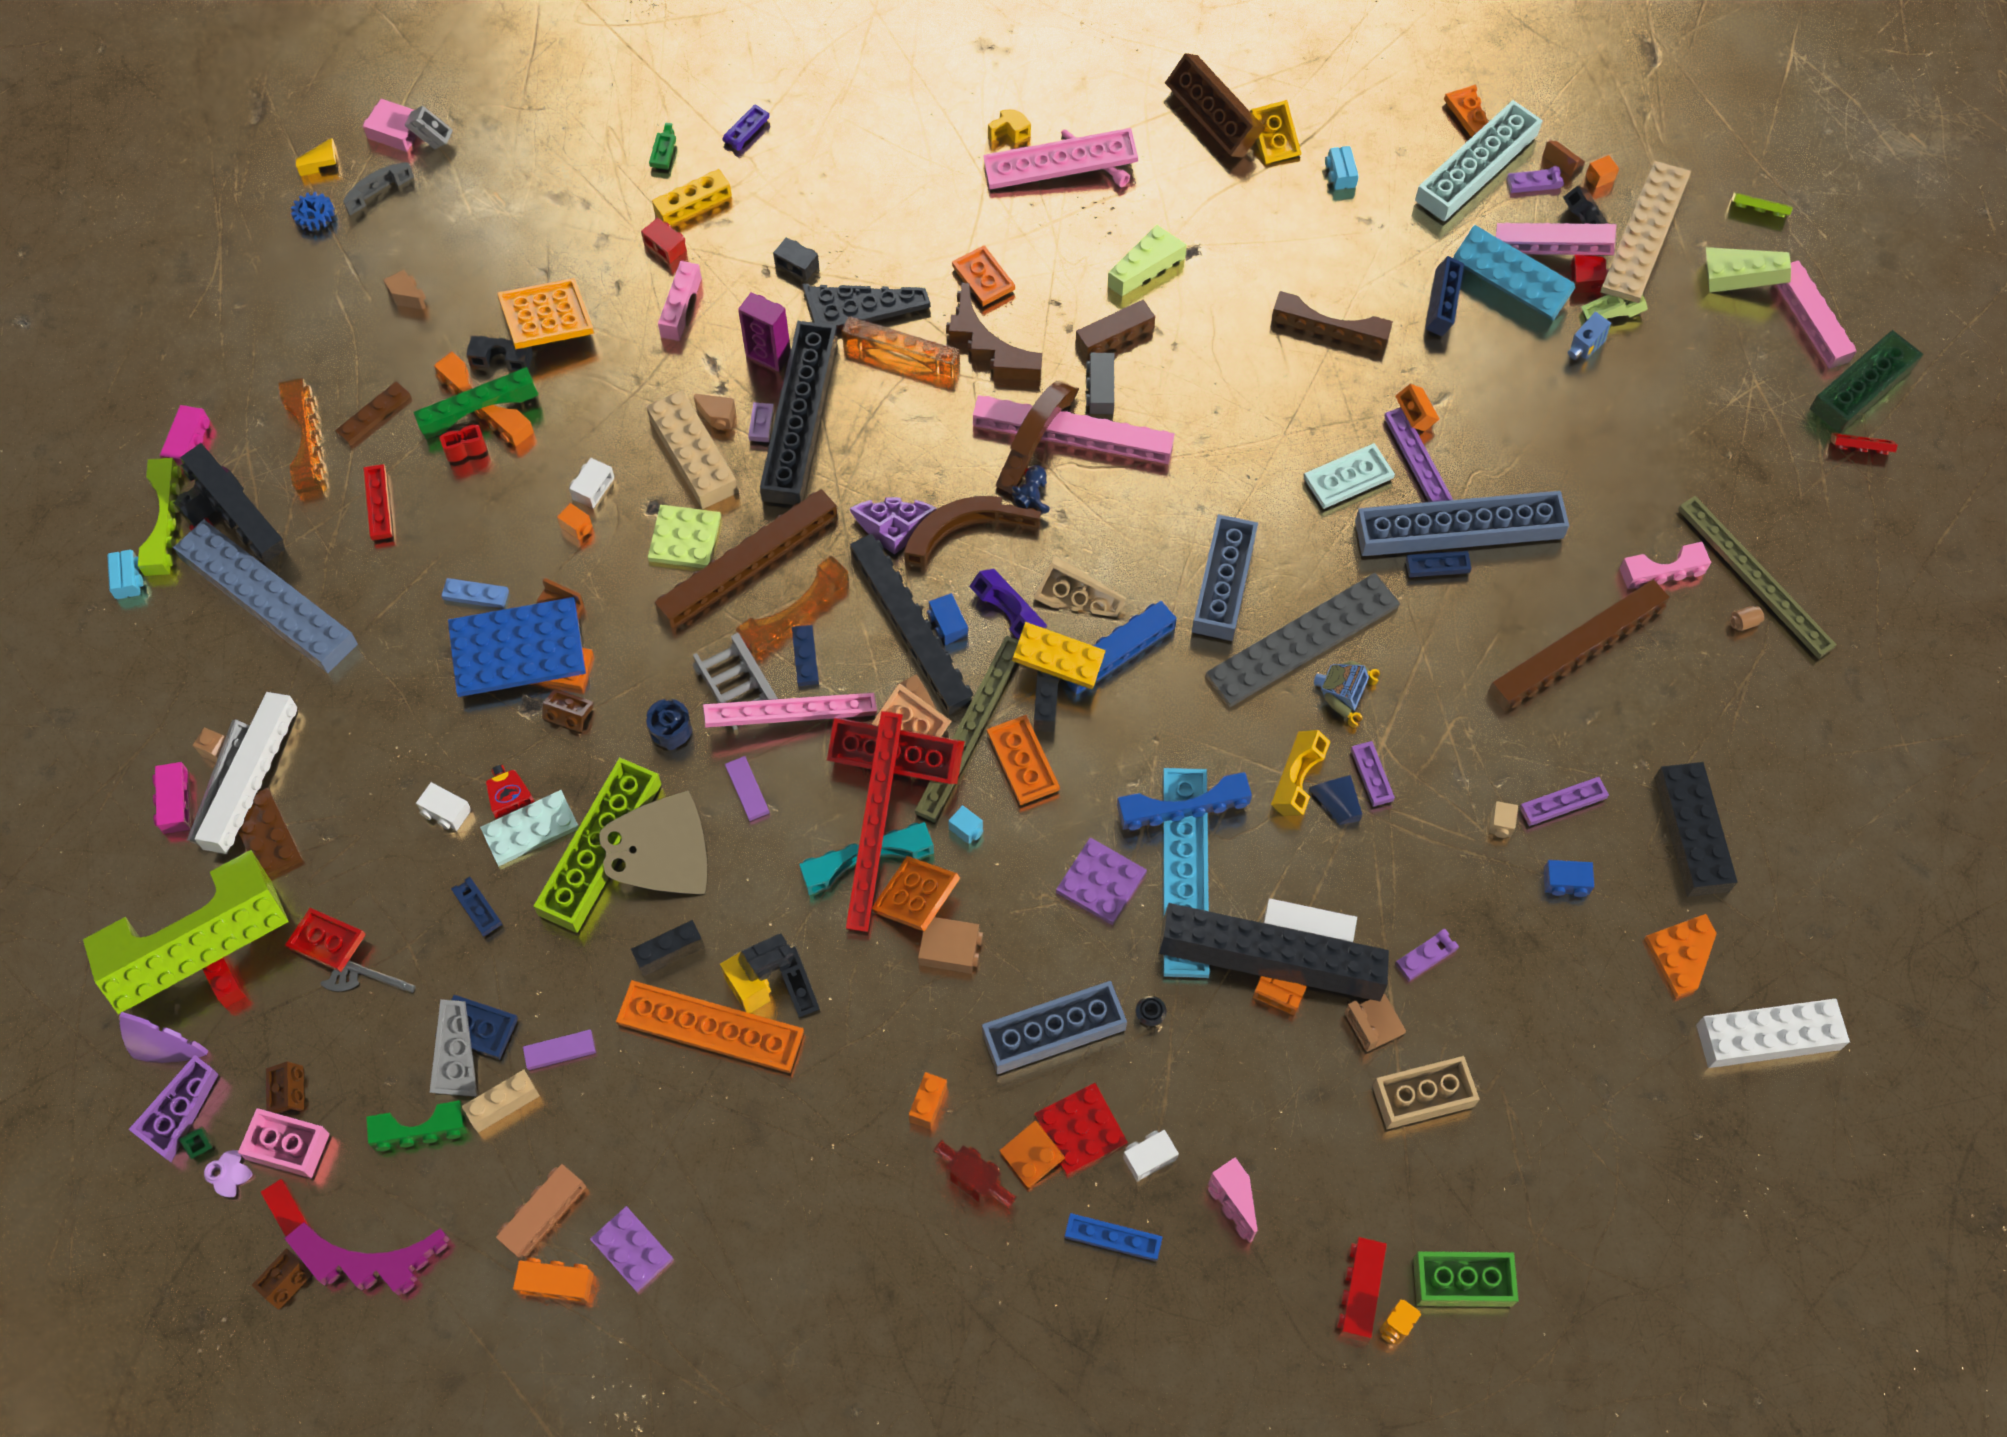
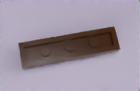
M397 381L338 427L335 430L336 434L351 446L411 397L409 391Z

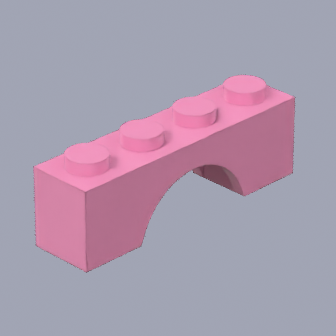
M680 261L658 321L662 338L680 341L685 327L689 299L692 294H697L702 279L699 264Z
M1703 542L1682 546L1677 555V561L1674 563L1658 564L1642 554L1624 558L1619 569L1627 589H1639L1653 579L1660 585L1669 580L1679 581L1688 576H1701L1706 573L1711 561Z

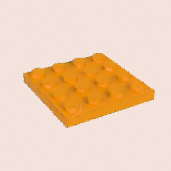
M575 278L497 293L515 349L594 334L593 326Z

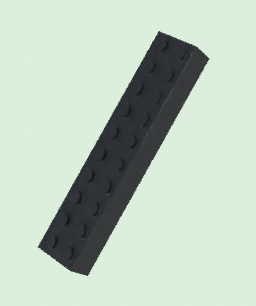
M797 320L760 484L762 501L795 505L803 501L838 341L836 325Z
M1172 903L1167 905L1163 918L1158 954L1375 1001H1381L1388 985L1389 950Z

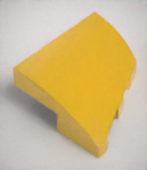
M333 138L326 140L296 158V167L300 176L319 173L318 167L336 164Z

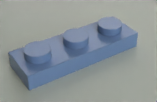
M447 578L441 596L443 600L504 609L509 589L504 586Z

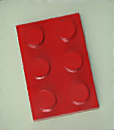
M309 908L285 946L296 953L342 972L366 934L363 930Z

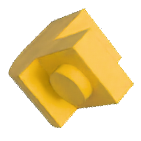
M1001 110L999 119L988 123V138L993 141L1008 134L1016 144L1031 136V123L1018 110Z

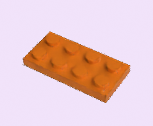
M1027 715L987 729V735L1019 805L1060 790L1057 779Z

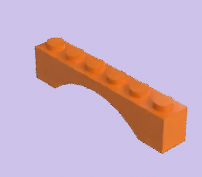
M450 352L434 365L436 378L440 383L447 384L452 394L457 395L472 389L469 383V373L466 364L454 352ZM490 405L474 411L480 419L484 418L487 421V424L493 431L497 430L500 432L505 442H511L515 447L534 433L531 422L516 409H506Z

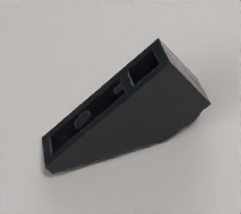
M796 943L789 945L794 953L791 966L781 971L798 1017L819 1010L820 1007Z

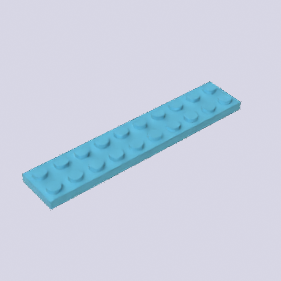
M1163 769V801H1185L1199 797L1207 792V769ZM1207 813L1201 817L1189 816L1176 822L1172 820L1163 822V918L1168 903L1209 911ZM1164 955V977L1209 978V965Z

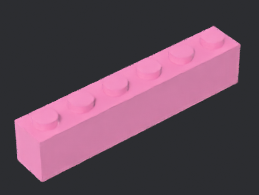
M1497 223L1496 237L1524 254L1614 255L1616 224Z
M1799 260L1792 262L1791 282L1776 284L1828 368L1831 369L1849 363L1856 353L1854 344L1847 337L1844 328L1838 323L1835 314L1831 312L1825 299L1817 290L1815 283L1808 276L1806 269Z

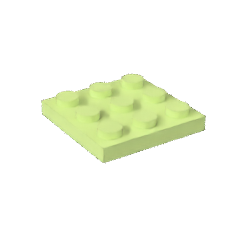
M660 505L649 549L648 561L697 568L708 566L713 556L721 512Z

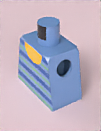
M1595 312L1575 333L1568 355L1574 360L1579 356L1587 359L1606 341L1611 322Z

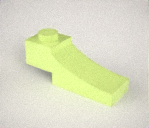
M1608 294L1581 306L1587 320L1595 312L1608 319L1627 315L1630 318L1648 310L1643 295L1639 303Z

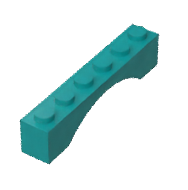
M925 822L910 824L902 830L889 831L883 836L880 856L892 855L905 858L909 856L918 859L933 854L934 845ZM853 843L846 846L845 849L839 851L832 850L825 853L824 856L818 858L811 857L800 863V871L808 894L811 895L829 889L846 869L857 862L859 844Z

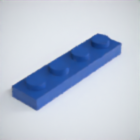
M1070 1213L1064 1238L1157 1262L1163 1236Z

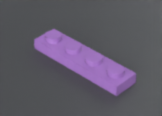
M1596 777L1523 803L1519 808L1528 825L1531 826L1607 799L1609 794L1600 777Z

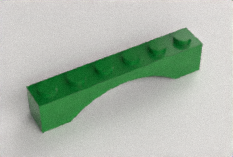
M525 367L413 413L426 440L445 433L459 419L478 409L499 403H521L539 396V393L528 368Z

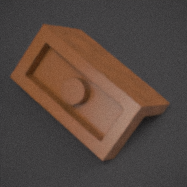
M1551 139L1547 141L1542 156L1572 177L1584 166L1585 161L1561 143Z
M547 578L543 579L542 582L545 589L536 601L537 604L574 597L577 615L584 607L580 593Z

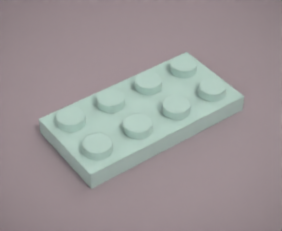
M1375 443L1306 472L1303 478L1323 509L1393 479L1395 473Z
M560 790L480 828L498 866H501L578 830L579 826Z

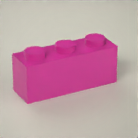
M180 405L160 453L161 459L173 458L177 466L181 468L183 463L180 457L203 442V435L209 427L210 420L204 409Z
M182 762L155 766V774L152 776L153 785L156 787V794H153V803L156 807V814L153 815L155 826L163 834L190 830L188 769Z

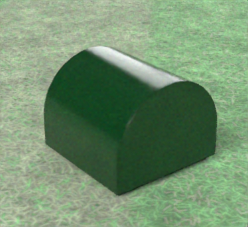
M202 1126L179 1139L190 1159L213 1148V1143Z

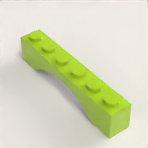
M173 458L148 459L146 477L157 491L159 516L153 532L139 548L138 567L144 576L169 575L170 566H173L172 548L175 546L173 532L177 528L175 513L178 512L173 502L177 499V495L180 494L178 478L181 477V468L177 466Z

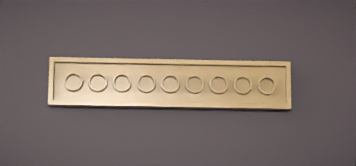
M1654 161L1602 286V293L1636 303L1640 302L1689 180L1690 170Z

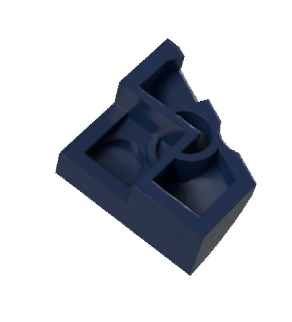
M1351 775L1329 780L1309 788L1311 796L1314 795L1322 803L1321 806L1325 811L1332 814L1333 819L1338 825L1361 820L1363 814Z

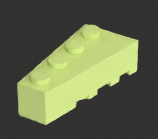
M1156 224L1108 272L1107 286L1119 295L1124 296L1142 285L1143 281L1156 277L1160 271L1167 270L1175 262L1184 260L1187 244Z
M1706 247L1709 293L1791 282L1789 252Z

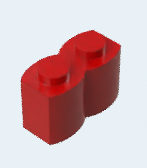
M479 425L466 426L460 431L446 432L439 437L448 462L460 461L467 456H476L487 451Z

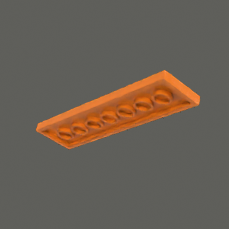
M633 980L630 982L616 1020L617 1025L786 1073L791 1072L804 1034V1028Z

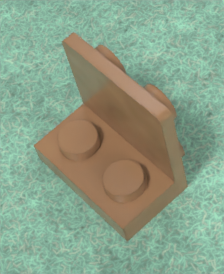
M1383 994L1381 1001L1370 999L1361 1004H1358L1357 1001L1349 1003L1344 1012L1366 1052L1406 1033L1403 1024L1385 994Z

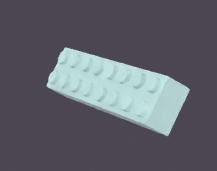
M1512 100L1418 186L1415 201L1445 222L1538 135L1543 120Z

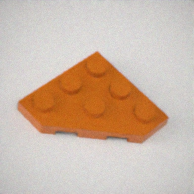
M1706 914L1652 933L1644 938L1675 998L1696 991L1700 985L1717 934Z

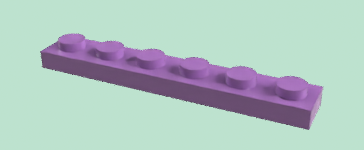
M1402 408L1386 412L1384 418L1428 501L1453 500L1416 429L1411 427Z

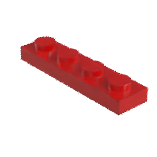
M384 464L363 467L370 538L372 541L391 538L393 536L386 467Z

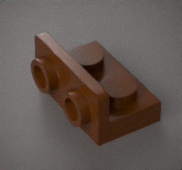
M554 689L543 702L542 719L581 732L584 719L593 709V702Z
M287 1061L266 1068V1111L279 1113L289 1109L304 1110V1068L302 1065Z
M286 1248L251 1286L274 1307L281 1309L310 1278L312 1273L300 1259Z

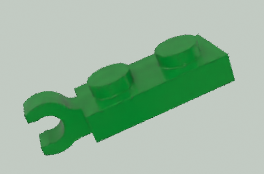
M665 122L663 133L657 132L649 159L650 167L669 168L676 143V135L674 134V129H672L673 123Z

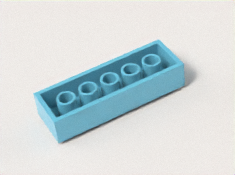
M1475 224L1453 256L1454 259L1464 263V269L1554 321L1575 289V284Z

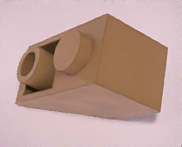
M405 270L383 279L386 289L396 305L422 310L426 308L424 303L426 297L421 288L417 289L415 287L417 286L415 279L412 275L408 276Z

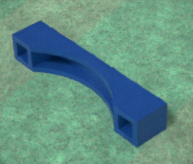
M1243 772L1224 776L1210 791L1196 798L1171 802L1156 800L1137 793L1118 797L1117 809L1123 830H1136L1144 825L1156 826L1164 821L1172 820L1176 822L1184 819V817H1201L1209 812L1221 813L1233 807L1241 809L1250 804L1252 793L1246 773Z

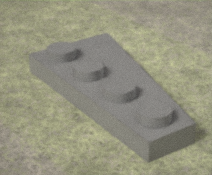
M440 1000L430 1093L478 1096L465 1001Z

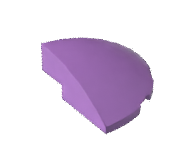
M898 497L885 498L884 502L874 504L869 500L850 508L851 514L869 535L872 534L876 540L879 539L882 546L894 555L907 545L917 526L928 515L937 510L936 507L925 502L914 500V503L902 502L901 498Z
M121 1012L119 1016L122 1039L133 1059L160 1063L190 1060L194 1055L201 1057L208 1053L205 1047L195 1041L189 1042V1040L181 1037V1034L174 1030L163 1028L162 1031H159L160 1027L150 1023L149 1020Z

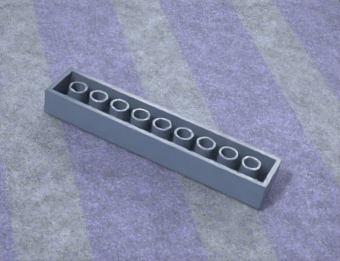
M1561 491L1359 508L1355 519L1362 556L1563 539L1569 528Z
M202 520L173 547L183 562L326 673H329L358 645L352 632L206 520Z

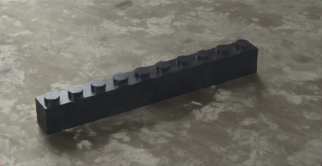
M870 534L851 543L852 557L948 715L951 716L969 707L973 696L970 686H965L960 670L954 668L950 654L942 649L941 639L938 635L934 636L930 621L923 618L920 605L914 603L910 589L904 587L902 576L899 571L895 572L893 569V562L890 556H885L883 553L884 549L880 540H876Z

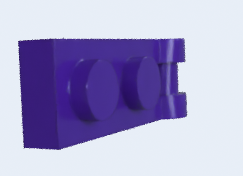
M754 104L723 135L722 141L726 144H731L737 151L741 150L743 144L770 118L769 112Z

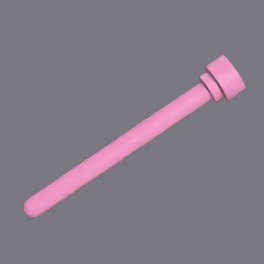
M1066 129L1061 131V135L1065 139L1077 138ZM1114 167L1103 168L1113 176L1114 182L1119 187H1124L1128 183L1130 175L1124 170H1117Z

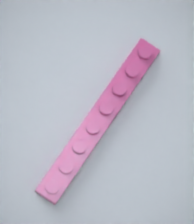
M874 693L704 704L703 713L706 728L875 716L877 714Z

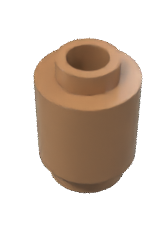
M1749 606L1732 612L1730 623L1737 631H1743L1760 625L1764 621V614L1759 606Z

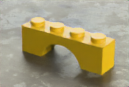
M1319 730L1298 731L1271 805L1283 816L1304 815L1310 798L1302 787L1304 777L1312 766L1324 760L1330 741Z

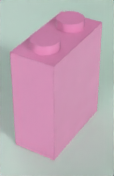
M380 99L378 104L374 106L368 119L364 121L363 128L367 138L407 152L417 138V135L405 126L413 109Z

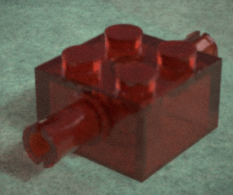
M943 1140L934 1148L933 1152L948 1162L946 1166V1179L984 1207L991 1197H994L1006 1206L1007 1209L1012 1206L1017 1196L1001 1186L999 1167L991 1161L985 1162L980 1158L981 1154L971 1146L968 1149L963 1145L957 1152Z

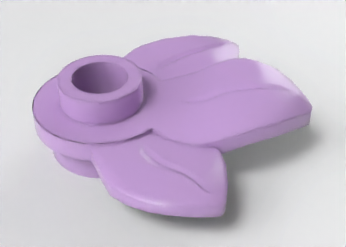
M237 1150L225 1152L219 1160L210 1162L204 1170L205 1179L209 1183L214 1184L215 1191L224 1197H235L236 1185L243 1184L252 1177L251 1170L244 1164L239 1163L242 1156ZM220 1169V1174L214 1177V1172Z

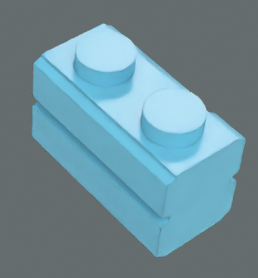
M1351 147L1330 148L1328 156H1325V166L1330 170L1329 182H1333L1335 190L1355 188L1359 175Z
M125 550L121 551V553H108L109 591L115 599L139 596L141 594L140 587L144 583L141 574H139L138 557L134 551Z

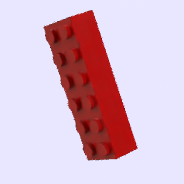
M834 718L827 761L872 769L879 725ZM901 729L894 774L947 784H957L965 741Z

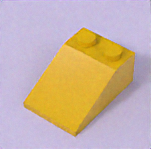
M1288 100L1250 110L1265 127L1256 140L1265 165L1302 155Z

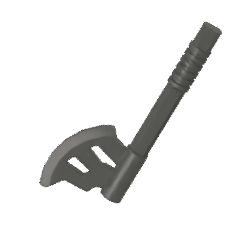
M348 961L342 972L333 970L330 979L320 983L324 988L332 991H346L359 984L357 977L358 974H362L403 991L413 993L415 990V985L363 967L352 961ZM350 971L349 982H346V975ZM340 976L339 984H335L337 977Z

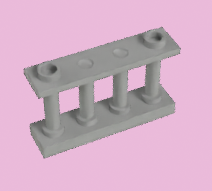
M739 633L731 636L732 645H730V648L704 661L700 660L697 653L693 655L695 663L692 666L696 674L702 675L718 704L726 703V701L752 688H758L761 692L759 694L760 697L752 701L778 699ZM733 655L735 657L739 655L742 660L739 665L713 678L710 677L706 670L707 668ZM742 672H749L751 676L749 681L720 694L716 685ZM737 725L732 726L733 730L738 729Z

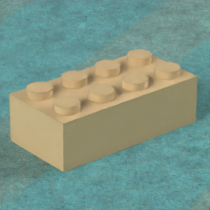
M1464 1056L1378 1077L1372 1085L1386 1129L1475 1107L1480 1100Z

